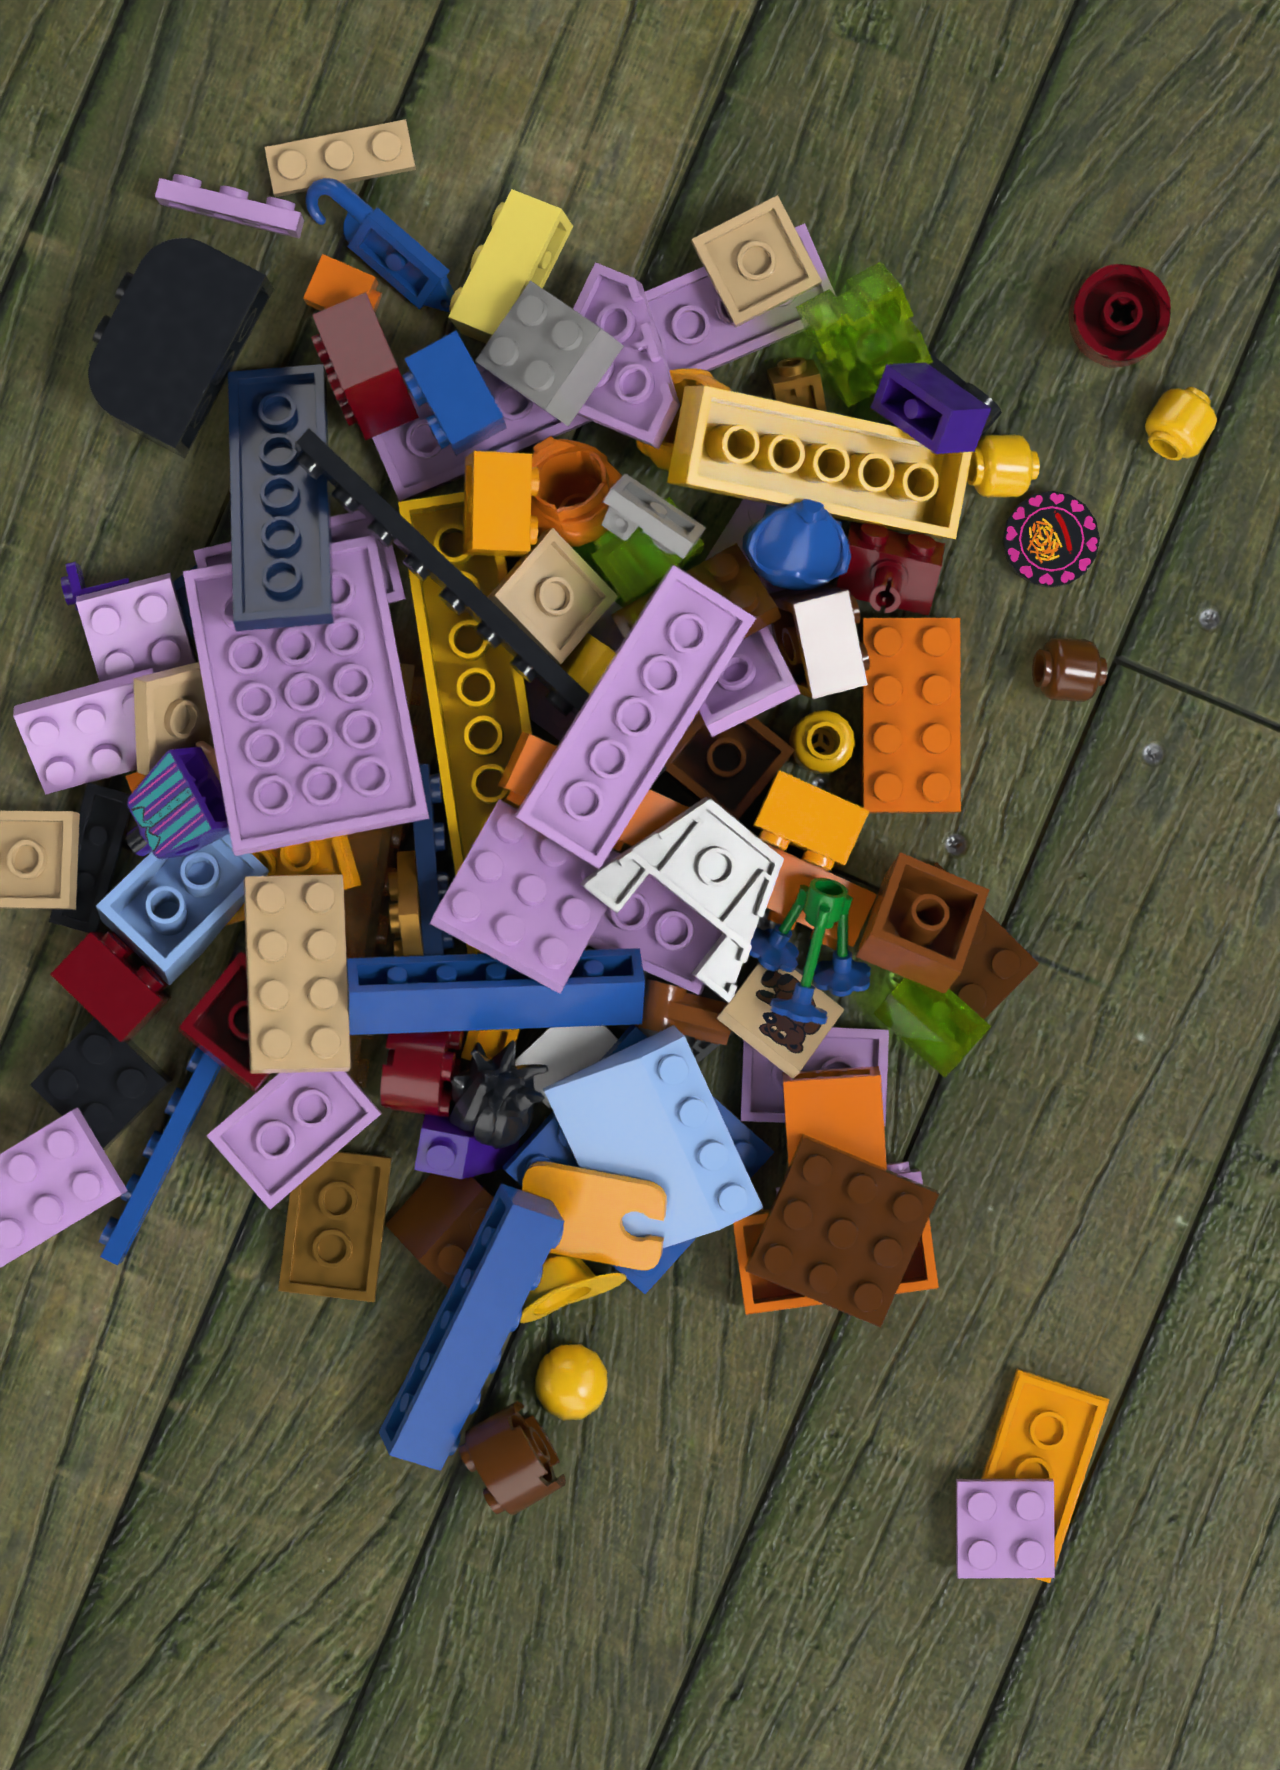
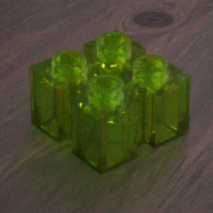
M882 262L847 279L851 290L836 297L828 289L795 307L809 339L819 350L815 354L829 385L847 407L877 392L878 380L882 378L887 364L925 362L930 364L933 362L920 330L909 319L914 315L901 284Z
M668 497L666 501L677 508L671 498ZM638 527L626 541L607 531L593 543L596 552L591 555L594 567L609 587L618 595L617 598L625 607L656 588L671 565L681 569L703 553V541L699 538L683 559L677 554H669L659 549L653 543L652 537L644 533V529Z

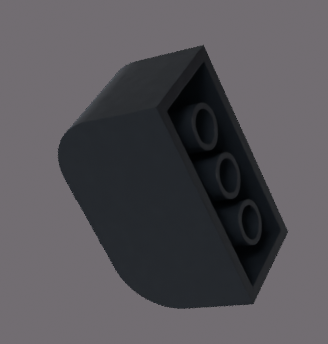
M171 239L152 248L141 260L134 274L130 272L125 274L115 294V298L120 300L112 317L105 315L101 319L93 335L92 341L98 344L89 362L88 379L90 389L98 404L120 425L185 459L228 378V372L232 371L274 291L267 276L195 239Z

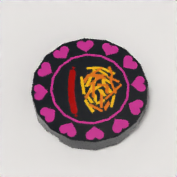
M1055 491L1033 494L1018 504L1006 521L1002 539L1006 560L1014 572L1024 580L1046 588L1069 585L1084 575L1097 556L1100 541L1096 519L1088 507L1070 494Z

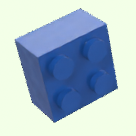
M457 330L405 358L409 371L402 376L418 407L427 403L433 414L426 417V420L441 449L450 445L457 456L507 428L504 416Z

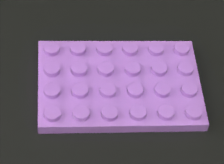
M373 535L332 543L333 624L236 632L233 624L232 562L183 571L231 843L235 856L429 819L378 545Z

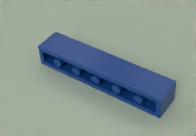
M640 948L584 950L561 994L487 954L347 958L349 1035L642 1024L645 979Z
M500 1184L379 1431L390 1456L441 1471L448 1456L456 1452L460 1443L461 1429L468 1415H472L478 1408L481 1399V1389L489 1373L492 1374L497 1369L501 1360V1349L509 1333L515 1331L520 1323L522 1306L530 1290H535L539 1285L543 1273V1264L550 1250L556 1248L562 1238L564 1220L553 1201Z

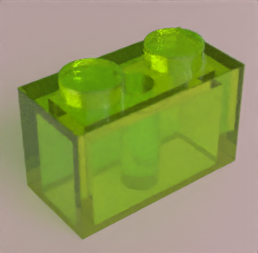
M904 978L873 1013L944 1078L992 1027L950 989L943 994L907 978Z

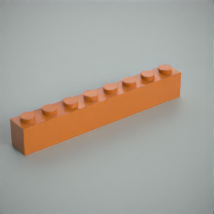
M521 733L498 783L499 786L509 790L506 800L521 806L557 746L529 733ZM649 789L613 849L621 851L624 843L629 846L635 845L689 809V807ZM767 844L784 858L766 907L770 910L767 919L774 923L782 924L796 901L800 885L809 886L811 880L815 878L832 879L843 884L847 888V895L853 898L849 910L848 946L854 947L877 894ZM802 910L791 930L793 931L796 923L813 929L810 935V939H812L815 927L806 922V914ZM838 921L834 923L832 928L825 929L822 941L823 945L834 950L837 948Z

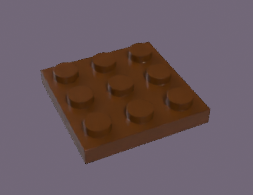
M803 1134L745 1269L749 1273L881 1328L939 1193L935 1189Z

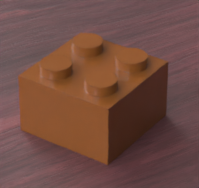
M900 852L884 875L855 957L945 994L962 972L989 889Z

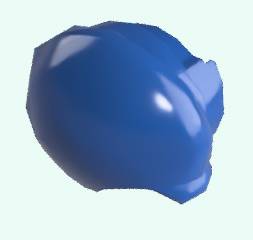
M808 499L784 507L767 504L762 519L751 525L743 535L742 549L756 574L770 584L783 589L805 591L820 588L830 580L846 573L851 560L849 542L841 527L842 522L836 521L822 503Z

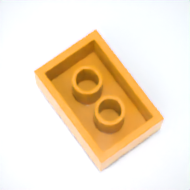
M779 770L771 782L751 828L760 831L758 838L763 842L782 851H785L788 845L804 851L801 857L802 860L829 871L833 865L837 867L846 865L870 811Z

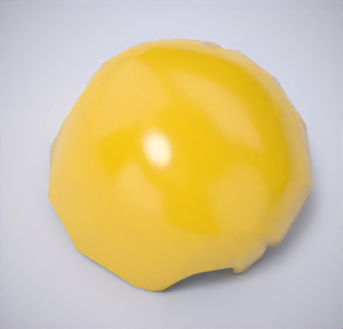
M581 1344L560 1345L546 1354L539 1364L535 1378L536 1396L547 1413L561 1420H582L599 1408L607 1392V1369L596 1352Z

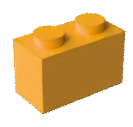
M473 451L465 457L463 555L522 557L530 552V545H536L538 518L537 516H531V496L536 497L538 494L539 470L537 467H532V454Z

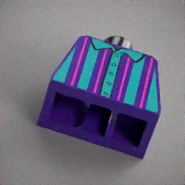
M201 747L170 749L128 798V808L138 825L127 834L126 840L130 849L139 856H147L150 852L158 859L186 856L230 834L221 783Z

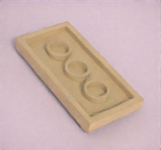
M343 875L245 876L244 909L250 1074L349 1071L351 1060Z

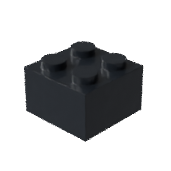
M94 1018L30 1086L61 1116L79 1108L103 1150H106L173 1079L132 1040L120 1042Z

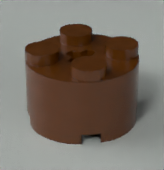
M519 1401L512 1403L466 1430V1443L458 1447L466 1467L471 1472L477 1470L486 1485V1488L483 1489L484 1497L492 1511L497 1515L503 1511L515 1515L566 1484L565 1475L562 1474L556 1478L552 1468L560 1462L552 1443L533 1415L526 1419L521 1416L519 1411L525 1406Z

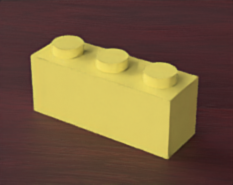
M511 189L506 201L501 202L497 206L492 217V229L484 245H479L471 259V272L464 286L459 287L453 294L449 306L450 314L448 318L459 332L486 344L530 280L543 289L573 228L572 223L561 208Z

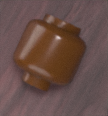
M1052 638L1045 643L1043 649L1037 650L1034 655L1032 665L1033 682L1036 687H1040L1043 695L1051 700L1085 702L1094 696L1098 686L1104 685L1107 678V662L1104 657H1100L1096 645L1089 640Z

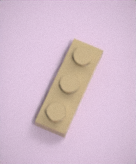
M406 119L264 147L275 197L305 192L314 181L322 178L336 179L346 184L416 170Z

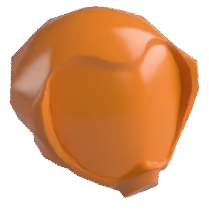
M550 436L533 446L532 467H537L539 470V489L536 497L531 496V516H537L538 537L545 530L554 528L571 547H579L601 539L609 532L608 529L602 526L609 508L603 501L611 488L622 477V474L608 462V458L596 447L569 439L557 440Z

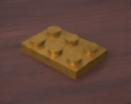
M338 1151L290 1192L278 1291L375 1302L392 1157Z

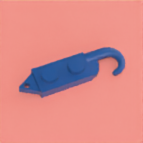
M322 178L314 181L308 187L305 196L306 207L310 216L319 225H324L326 219L319 209L318 199L321 195H327L348 212L343 227L345 239L349 243L348 248L419 310L425 305L450 312L449 306L455 292L447 278L450 272L448 268L378 207L374 210L340 181Z

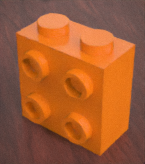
M879 1066L800 1071L794 1079L785 1072H782L788 1168L804 1134L887 1169L882 1083Z

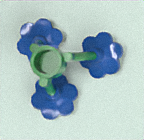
M815 878L811 880L809 886L800 885L796 901L782 924H776L773 929L768 928L765 930L756 927L750 943L752 948L749 955L757 958L759 963L767 970L777 971L781 969L785 972H793L798 965L796 958L799 955V951L794 944L788 941L792 936L791 928L802 910L806 914V922L815 927L801 983H796L792 999H771L770 1006L772 1012L787 1016L798 1022L826 1024L828 1019L826 1016L827 1012L811 1004L815 987L819 990H829L831 994L839 997L848 996L853 991L861 992L869 988L870 966L863 962H855L852 959V953L848 950L849 910L853 898L847 895V888L843 884L832 879ZM838 921L837 950L833 952V959L817 963L825 929L832 928L834 923Z

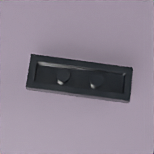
M92 783L87 784L79 812L76 910L52 909L49 922L87 933L99 932L101 919L96 905L109 894L132 814L128 808V798L131 794Z

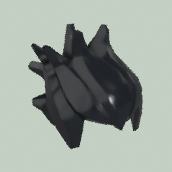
M513 1040L491 1059H488L483 1047L477 1042L474 1050L471 1052L472 1058L466 1069L458 1075L451 1077L452 1098L455 1106L450 1115L449 1122L462 1130L473 1132L476 1140L483 1145L491 1146L495 1149L508 1147L519 1141L521 1136L527 1132L533 1119L534 1103L541 1102L544 1099L540 1092L535 1091L533 1078L537 1074L548 1072V1066L536 1064L515 1066V1041Z

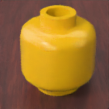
M1187 387L1185 390L1172 388L1165 391L1149 414L1145 424V430L1149 437L1148 442L1152 449L1159 455L1173 461H1179L1182 458H1192L1199 454L1215 429L1217 422L1216 414L1210 406L1211 401L1209 397L1194 387Z
M1016 434L983 435L979 439L975 452H972L967 482L969 485L974 486L981 496H1022L1028 490L1031 480H1036L1040 468L1038 454L1036 451H1031L1029 443L1023 436Z
M828 710L814 711L801 718L793 727L789 739L790 746L795 749L792 753L795 762L805 771L815 774L831 773L844 766L852 756L855 746L854 732L849 722L840 714ZM814 735H817V742L812 744L811 739ZM823 736L826 738L828 745L823 742ZM819 746L825 751L819 753L814 748Z

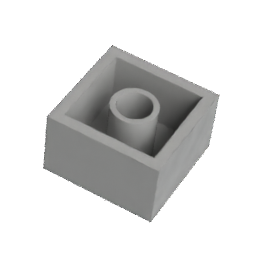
M530 280L475 362L569 426L624 346L602 328Z

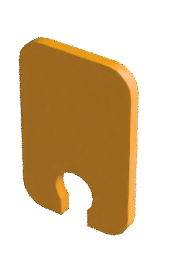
M547 1161L535 1162L526 1170L522 1191L553 1201L564 1220L562 1238L557 1247L551 1249L549 1253L636 1270H649L658 1264L663 1252L664 1238L653 1235L646 1237L633 1236L625 1230L622 1222L623 1216L629 1212H640L650 1219L664 1221L667 1197L663 1188L657 1183Z

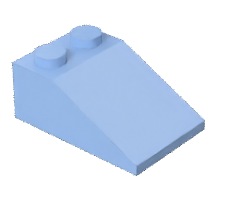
M228 834L186 856L158 859L151 852L96 905L101 921L170 986L207 949L243 905L245 876H266L269 870L251 853L235 856L231 837Z

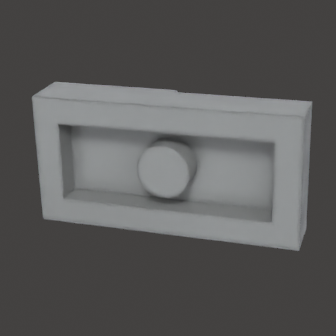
M626 473L611 488L603 501L609 506L602 522L604 528L626 541L638 527L644 529V533L652 537L653 543L659 549L669 554H677L683 559L706 529V527Z

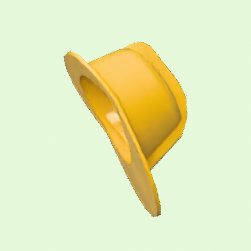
M549 1253L543 1264V1273L539 1285L535 1290H530L524 1302L525 1309L522 1311L520 1323L535 1321L565 1305L607 1292L625 1282L626 1275L611 1273L596 1276L582 1259Z

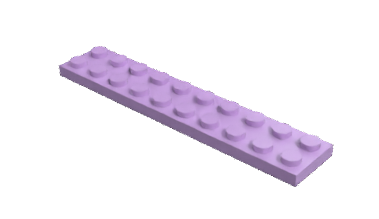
M805 223L795 227L822 280L821 285L736 328L704 267L645 291L669 370L697 368L711 371L842 315L841 306ZM477 363L475 365L504 416L507 427L505 430L456 456L450 445L441 449L426 420V417L433 414L428 404L425 403L418 407L409 392L419 418L377 435L372 439L399 502L410 500L465 476V457L473 451L519 453L535 446L550 436L553 438L592 421L576 415L569 426L565 425Z

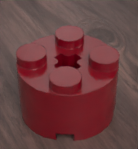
M1126 264L1104 266L1090 275L1075 295L1068 314L1070 332L1081 352L1098 364L1108 368L1136 364L1151 354L1166 335L1171 315V303L1167 289L1161 280L1148 269ZM1111 306L1117 311L1123 308L1129 311L1130 315L1125 320L1127 326L1121 321L1115 324L1110 319L1114 312Z
M464 1031L388 1034L386 1048L389 1049L387 1065L383 1064L381 1076V1106L391 1108L392 1110L450 1118L453 1098L452 1089H449V1087L452 1086L451 1077L462 1072L463 1060L462 1058H456L455 1050L461 1049Z

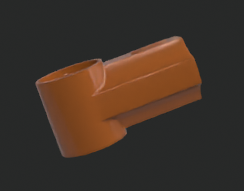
M645 979L642 1024H636L635 1026L660 1032L674 1025L683 1035L727 1046L731 1029L719 1021L717 1017L728 1003L689 994L687 989Z

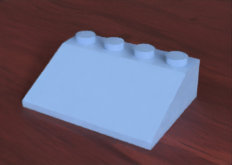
M674 1025L543 1088L579 1168L648 1180L657 1183L666 1193L667 1208L664 1221L650 1219L640 1212H629L623 1216V1226L631 1235L636 1237H646L648 1235L663 1237V1248L718 1231L763 1209L685 1036Z

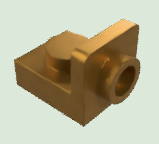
M803 357L787 358L780 361L777 367L767 370L774 401L827 412L821 376L814 360H806Z

